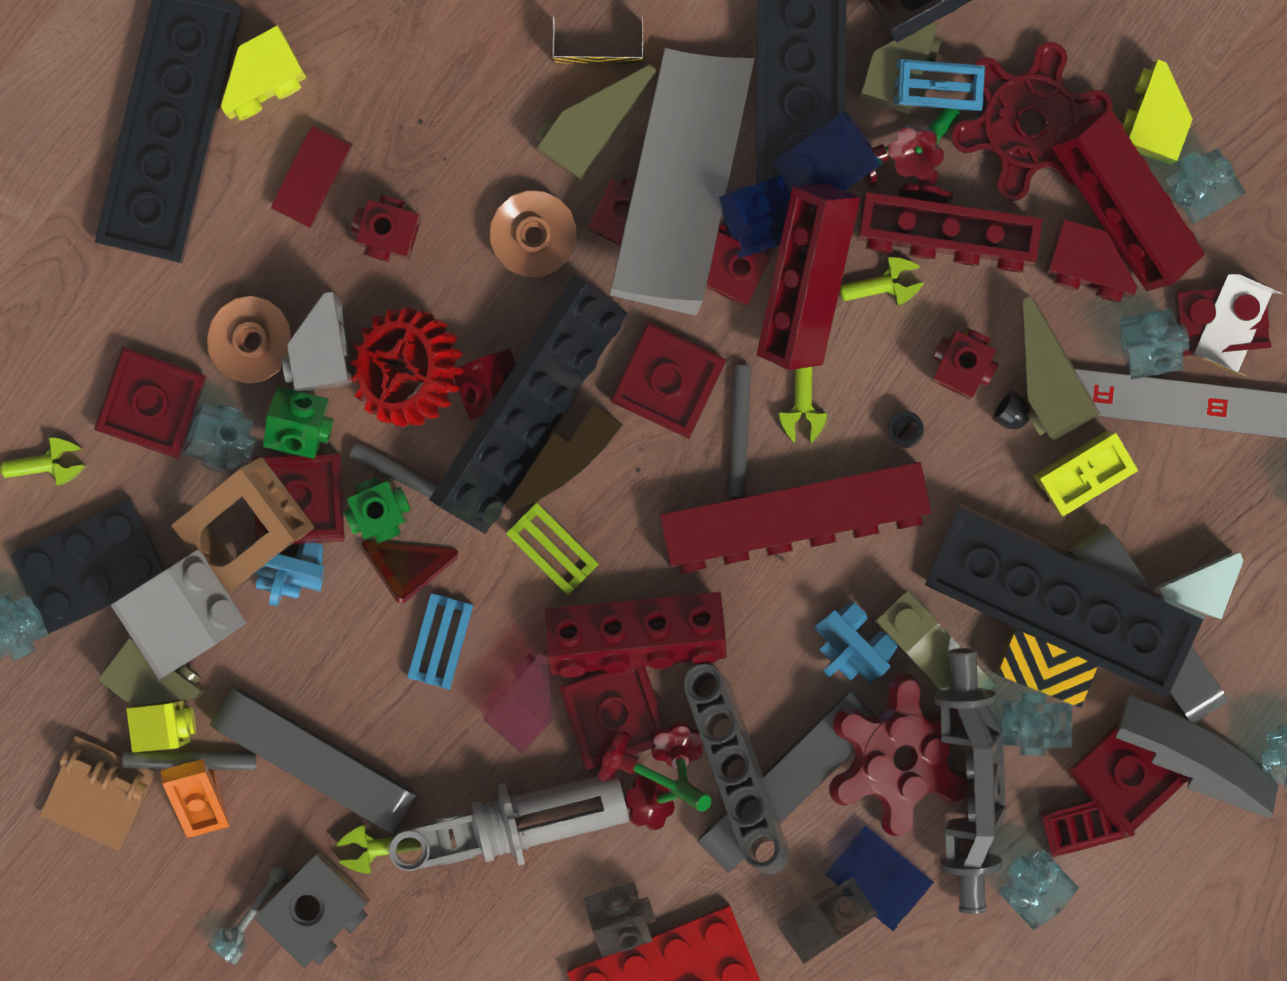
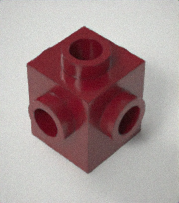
M380 195L379 202L368 199L365 209L358 207L351 233L358 234L356 243L365 247L363 255L389 262L391 255L410 260L422 217L418 213L404 210L406 202ZM391 223V229L387 234L380 235L378 233L380 225Z
M966 328L964 334L955 331L950 339L943 336L931 360L938 364L930 381L968 400L972 399L980 384L986 387L989 385L999 364L992 360L997 350L988 346L991 339L970 328ZM961 354H965L970 358L971 366L969 369L963 368L960 365L959 357Z
M510 349L460 366L464 373L454 376L455 382L460 388V396L469 420L484 415L516 364Z

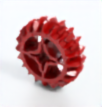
M405 307L402 310L393 308L386 311V316L378 315L372 317L373 328L365 327L360 329L365 339L364 342L352 344L355 350L359 352L357 359L348 361L352 367L357 368V374L351 377L352 384L360 385L354 397L359 401H365L364 410L369 414L377 415V419L380 422L389 424L392 422L395 426L406 427L410 424L420 426L425 424L426 418L435 419L440 417L438 407L447 408L452 405L447 396L448 392L460 390L457 384L453 383L454 376L464 373L460 367L455 366V360L464 355L460 350L452 348L458 337L453 333L446 332L448 324L443 320L435 319V315L431 312L418 311L417 308ZM398 340L395 348L389 351L392 345ZM397 361H402L403 363H406L407 366H404L398 363ZM405 367L414 371L415 374L405 371ZM423 383L419 391L407 400L409 395H413L416 387Z

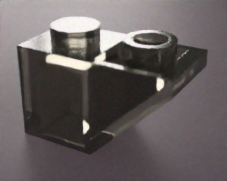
M850 877L813 896L779 919L777 923L804 964L878 914L854 878Z

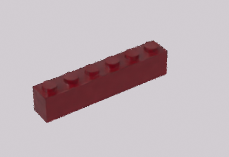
M917 462L662 514L660 517L670 566L679 565L682 574L707 569L705 560L722 556L724 565L750 560L749 551L766 548L767 556L793 551L792 542L809 539L810 547L835 543V533L852 530L854 538L879 534L878 525L895 521L897 530L923 525L921 516L932 513L922 464Z

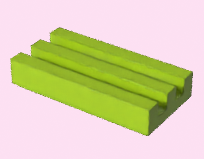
M537 502L506 533L567 595L599 565ZM536 516L587 564L582 570L572 563L531 522ZM524 528L574 576L569 583L519 534Z

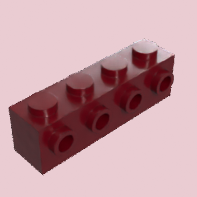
M1111 109L1083 118L1052 146L1061 163L1146 292L1174 284L1205 255L1196 241L1194 233L1187 227L1172 204L1170 196L1163 190L1150 170L1147 161L1140 155L1125 132L1123 124L1116 118Z
M623 178L620 184L611 180L588 227L590 232L619 246L621 245L634 181ZM719 224L706 288L747 308L771 257L763 254L766 246L746 236H742L739 242L724 235L726 227Z
M827 183L793 186L757 356L787 370L823 365L860 202L859 196Z
M866 192L862 202L857 241L866 242L865 249L876 252L892 253V247L897 246L910 248L909 256L935 259L936 253L954 255L953 262L957 264L979 266L980 259L996 261V269L1022 273L1024 266L1031 267L1036 263L1043 218Z
M721 592L545 609L551 675L560 674L563 677L573 678L590 671L604 670L608 673H622L629 668L649 666L653 669H665L671 667L674 663L712 664L718 659L727 658Z

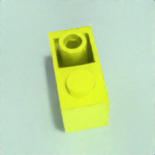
M278 25L238 47L221 104L222 110L229 119L238 116L241 121L257 114L263 109L262 102L275 95L280 100L294 94L301 89L299 82L307 78Z
M1158 59L1152 64L1150 69L1143 67L1134 90L1135 93L1141 94L1135 111L1128 108L1122 124L1125 132L1140 154L1172 165L1179 158L1193 118L1167 62Z
M185 700L126 708L132 752L180 748L191 743L190 734H196L193 708H186Z

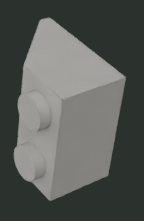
M334 292L324 293L287 344L289 355L282 356L286 383L294 384V389L306 393L353 385L351 377L354 376L353 367L348 363L351 360L341 298Z
M199 549L175 562L111 604L158 679L170 674L247 624Z

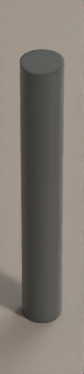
M734 365L728 497L745 498L752 367L748 365Z
M359 442L355 443L349 455L350 458L429 498L439 485L438 482Z
M123 751V768L168 769L204 759L208 770H256V754L243 752Z

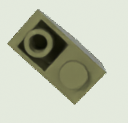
M931 23L917 33L897 43L894 40L875 50L869 63L859 99L909 114L913 106L894 105V96L897 95L898 87H895V78H898L899 69H896V60L935 62L942 38L935 36L938 24ZM910 70V78L923 79L924 71ZM909 88V96L925 97L927 89Z
M132 637L127 640L98 679L99 682L133 707L197 698L206 690V688L198 683L202 677L186 664L165 677L158 679Z

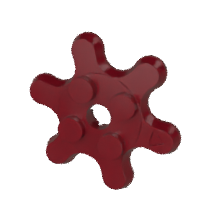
M1046 42L1039 46L1034 55L1032 68L1022 75L1007 73L999 62L993 58L984 57L975 61L973 65L985 66L983 94L987 101L986 110L978 119L958 123L951 134V141L959 152L968 154L987 149L999 156L1002 170L997 180V189L1002 198L1008 201L1015 202L1024 198L1030 189V181L1033 174L1042 168L1057 170L1067 183L1077 186L1052 149V146L1083 118L1113 109V102L1110 96L1102 90H1091L1087 93L1076 94L1065 87L1062 73L1067 63V54L1062 45L1056 42ZM970 75L971 81L973 83L974 75ZM1032 110L1042 116L1043 128L1041 132L1028 135L1021 129L1019 117L1023 112Z
M906 673L898 674L890 681L888 685V704L879 715L868 717L855 708L844 707L834 715L832 721L834 733L839 738L851 743L854 748L855 758L849 769L837 774L832 779L829 785L831 799L839 805L847 806L866 795L876 796L882 804L881 826L886 833L895 837L905 835L911 830L914 807L926 794L934 793L943 801L952 803L963 799L968 791L965 776L961 772L953 770L947 764L951 743H944L941 740V713L929 716L921 711L919 707V683L915 677ZM954 708L955 725L961 726L963 722L957 708ZM903 745H908L911 749V764L907 763L903 767H896L894 764L896 750Z

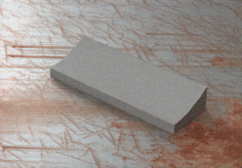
M665 48L609 295L697 316L704 299L755 58L707 56Z

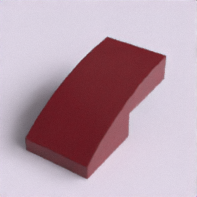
M315 124L312 125L290 166L271 208L311 228L315 224L331 186L337 181L353 144Z

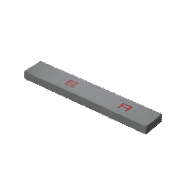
M1075 369L1100 412V415L1097 417L1287 438V393Z

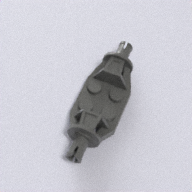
M956 648L949 651L951 688L934 694V703L941 706L942 742L973 747V752L967 753L966 771L967 778L974 779L975 795H970L968 799V817L950 819L945 828L946 857L940 860L942 871L958 875L959 912L965 914L983 913L987 909L985 874L999 871L1002 868L1001 858L988 852L1007 813L1004 727L989 706L996 702V693L990 689L978 687V650L974 648ZM954 708H957L963 722L961 726L955 725ZM960 838L975 840L970 852L960 853Z

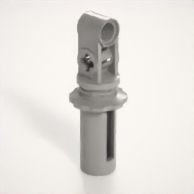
M615 771L609 781L599 780L597 775L525 794L516 795L513 793L512 796L508 794L506 783H500L498 799L493 802L488 801L485 804L480 803V800L471 802L470 813L453 814L398 831L390 841V858L396 867L404 871H415L434 865L451 864L476 857L478 854L482 855L485 862L494 861L496 855L500 856L503 853H511L518 866L524 865L522 852L524 849L528 851L529 847L629 822L617 771ZM599 797L601 808L526 827L517 828L515 817ZM449 829L453 830L456 848L452 847ZM404 838H415L422 845V853L414 861H404L396 852L398 843Z

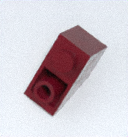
M1066 219L1059 223L1045 274L1055 276L1054 284L1072 290H1079L1080 284L1097 289L1095 296L1121 303L1122 297L1130 298L1135 295L1137 285L1107 231Z

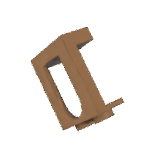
M263 457L240 468L171 525L180 536V540L186 549L191 552L197 549L201 551L228 594L250 580L249 577L289 545L301 539L315 528ZM243 497L269 532L234 559L209 523Z

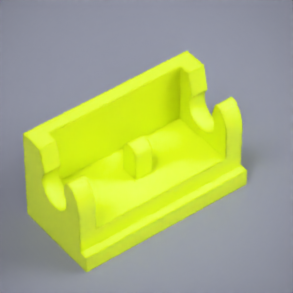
M1107 430L1032 476L1038 486L1046 492L1052 508L1063 517L1136 473L1138 469L1117 433Z

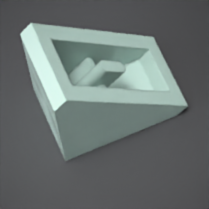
M1232 552L1154 587L1153 590L1155 593L1194 611L1213 618L1222 619L1244 560L1240 552Z

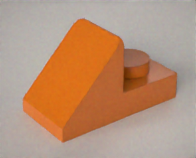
M204 759L161 770L163 787L187 838L229 827V820L215 770H208Z

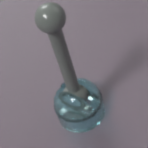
M282 867L271 869L269 873L270 880L237 927L220 929L207 945L212 951L231 964L237 965L247 948L244 930L275 886L286 880V871Z

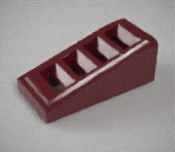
M1093 800L1038 812L1048 855L1052 858L1135 836L1134 832L1130 836L1124 837L1118 829L1112 831L1109 818ZM1098 809L1103 833L1095 835L1090 811ZM1081 814L1086 837L1078 838L1073 817L1075 815ZM1065 819L1070 841H1061L1057 820Z

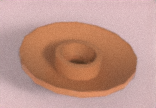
M524 191L510 196L498 207L490 224V243L495 257L507 270L521 277L541 278L557 272L569 261L576 247L577 226L572 212L559 198L544 191ZM530 228H538L542 232V239L536 244H531L526 240V232Z
M255 296L235 298L221 307L210 323L207 335L209 356L217 370L231 380L246 384L265 381L281 370L283 367L282 356L289 355L287 344L292 339L291 324L283 310L268 299ZM254 334H258L261 338L259 347L250 349L248 345L249 338Z

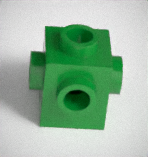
M278 386L266 418L263 447L315 459L320 442L328 444L333 428L334 418L327 417L329 398Z
M375 477L353 487L356 495L347 498L350 508L344 510V514L354 535L361 532L364 539L375 537L377 544L402 534L399 526L408 523L405 513L411 511V508L401 486L394 489L392 482L386 481L380 484L378 477ZM375 501L380 502L384 508L383 515L378 519H373L368 514V506Z

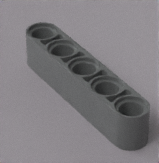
M1106 524L1101 525L1068 548L1070 554L1153 591ZM1191 647L1168 697L1183 718L1195 724L1226 703L1228 699L1199 655Z
M696 665L685 675L684 690L741 854L745 861L759 872L767 875L777 874L788 863L790 856L789 848L733 689L728 679L712 665ZM715 678L717 681L715 691L707 697H700L699 688L702 682ZM721 719H730V731L723 737H714L713 729L715 724ZM737 759H744L746 767L743 774L735 779L728 778L727 770L731 762ZM750 800H759L760 811L758 815L752 820H743L741 812L744 805ZM772 841L775 845L774 855L768 861L758 862L756 858L757 848L763 842Z
M232 686L210 722V726L224 736L393 834H396L418 796L408 787L237 687Z
M851 690L837 701L763 774L780 823L854 752L851 743L839 738L834 733L832 728L834 715L844 707H852L859 710L865 716H876ZM750 800L744 805L741 812L743 820H752L758 815L760 811L759 800ZM725 811L698 838L697 842L729 873L744 858L728 813Z

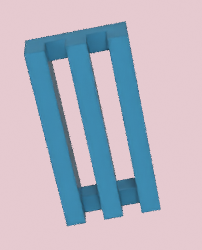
M904 59L896 60V69H899L898 78H895V87H898L897 95L894 96V105L971 111L982 110L985 66ZM910 70L974 75L973 83L911 79ZM909 88L973 93L972 100L909 96Z
M431 593L407 678L444 689H451L474 607L473 604ZM438 604L445 606L428 671L427 673L420 672ZM454 609L461 610L462 615L444 678L436 676L453 612Z

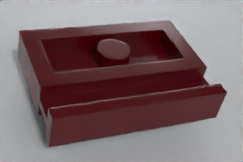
M1222 288L1175 294L1179 338L1181 339L1182 349L1181 357L1194 355L1206 325L1210 324L1216 317L1215 304ZM1249 294L1238 297L1233 304L1234 315L1241 321L1255 319L1260 312L1259 301L1256 297ZM1266 306L1261 320L1249 329H1256L1251 343L1229 345L1222 352L1272 348L1268 329L1270 328L1268 307Z

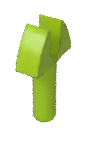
M888 257L887 263L889 268L884 275L841 284L840 297L843 301H849L888 292L896 297V304L899 306L912 298L924 283L904 287L899 283H893V280L902 271L916 270L920 266L906 259Z
M813 367L795 369L794 407L789 413H779L780 423L786 435L793 443L796 442L794 426L796 421L801 418L802 413L805 414V418L811 425L810 443L818 437L827 420V413L818 414L812 407Z
M49 438L51 448L46 454L2 461L0 472L4 478L49 472L55 476L56 485L61 486L78 476L86 465L82 464L65 468L62 464L55 463V460L60 459L63 453L67 451H81L83 448L65 439Z
M366 824L360 825L347 833L337 843V846L357 843L368 850L364 851L359 858L341 859L339 863L351 870L370 874L372 872L371 862L376 856L390 855L389 846L393 836L374 839L366 834ZM404 838L398 843L396 852L418 851L422 845L415 838Z

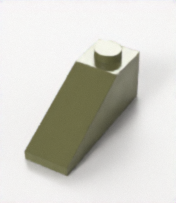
M648 65L562 111L557 120L550 116L535 137L540 141L537 147L538 153L579 182H582L657 76V69Z
M1029 296L1023 300L1028 400L1033 407L1031 411L1027 412V415L1040 436L1047 432L1050 438L1056 440L1100 415V412L1037 302Z
M903 590L872 620L940 691L951 688L949 651L961 647L908 590ZM977 665L978 687L991 690L995 684Z

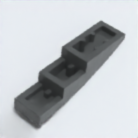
M1128 695L1122 707L1115 738L1153 751L1151 763L1188 776V789L1269 819L1274 812L1279 779L1248 755L1210 731L1173 712Z

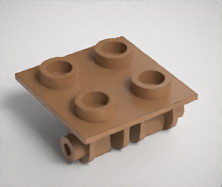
M76 735L70 749H66L61 758L60 765L62 767L40 816L120 852L156 771L152 769L123 768V756Z

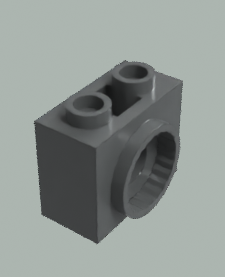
M319 851L254 919L305 968L312 960L320 965L337 948L332 939L343 928L351 933L368 916L363 908L370 899ZM302 895H312L317 898L321 907L320 913L317 916L307 917L298 909V899Z

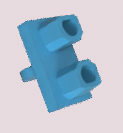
M319 543L300 544L296 558L280 555L279 553L253 574L258 576L256 588L271 592L269 605L278 607L283 595L298 599L301 587L321 592L324 582V566H322L323 545Z
M855 602L849 603L839 611H832L814 629L827 641L819 650L830 660L823 669V672L828 677L839 669L849 680H852L859 673L870 684L891 667L887 662L896 650L897 644L886 633L881 631L875 634L867 643L856 630L868 618L866 613Z

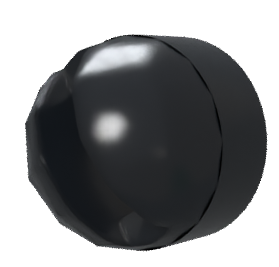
M1010 391L997 406L992 419L1007 429L1022 428L1029 422L1027 412L1030 411V406L1023 397Z
M899 412L891 418L888 424L890 438L900 447H914L920 443L924 436V424L919 416L913 412ZM911 421H913L917 425L907 439L902 441L899 438L906 431Z

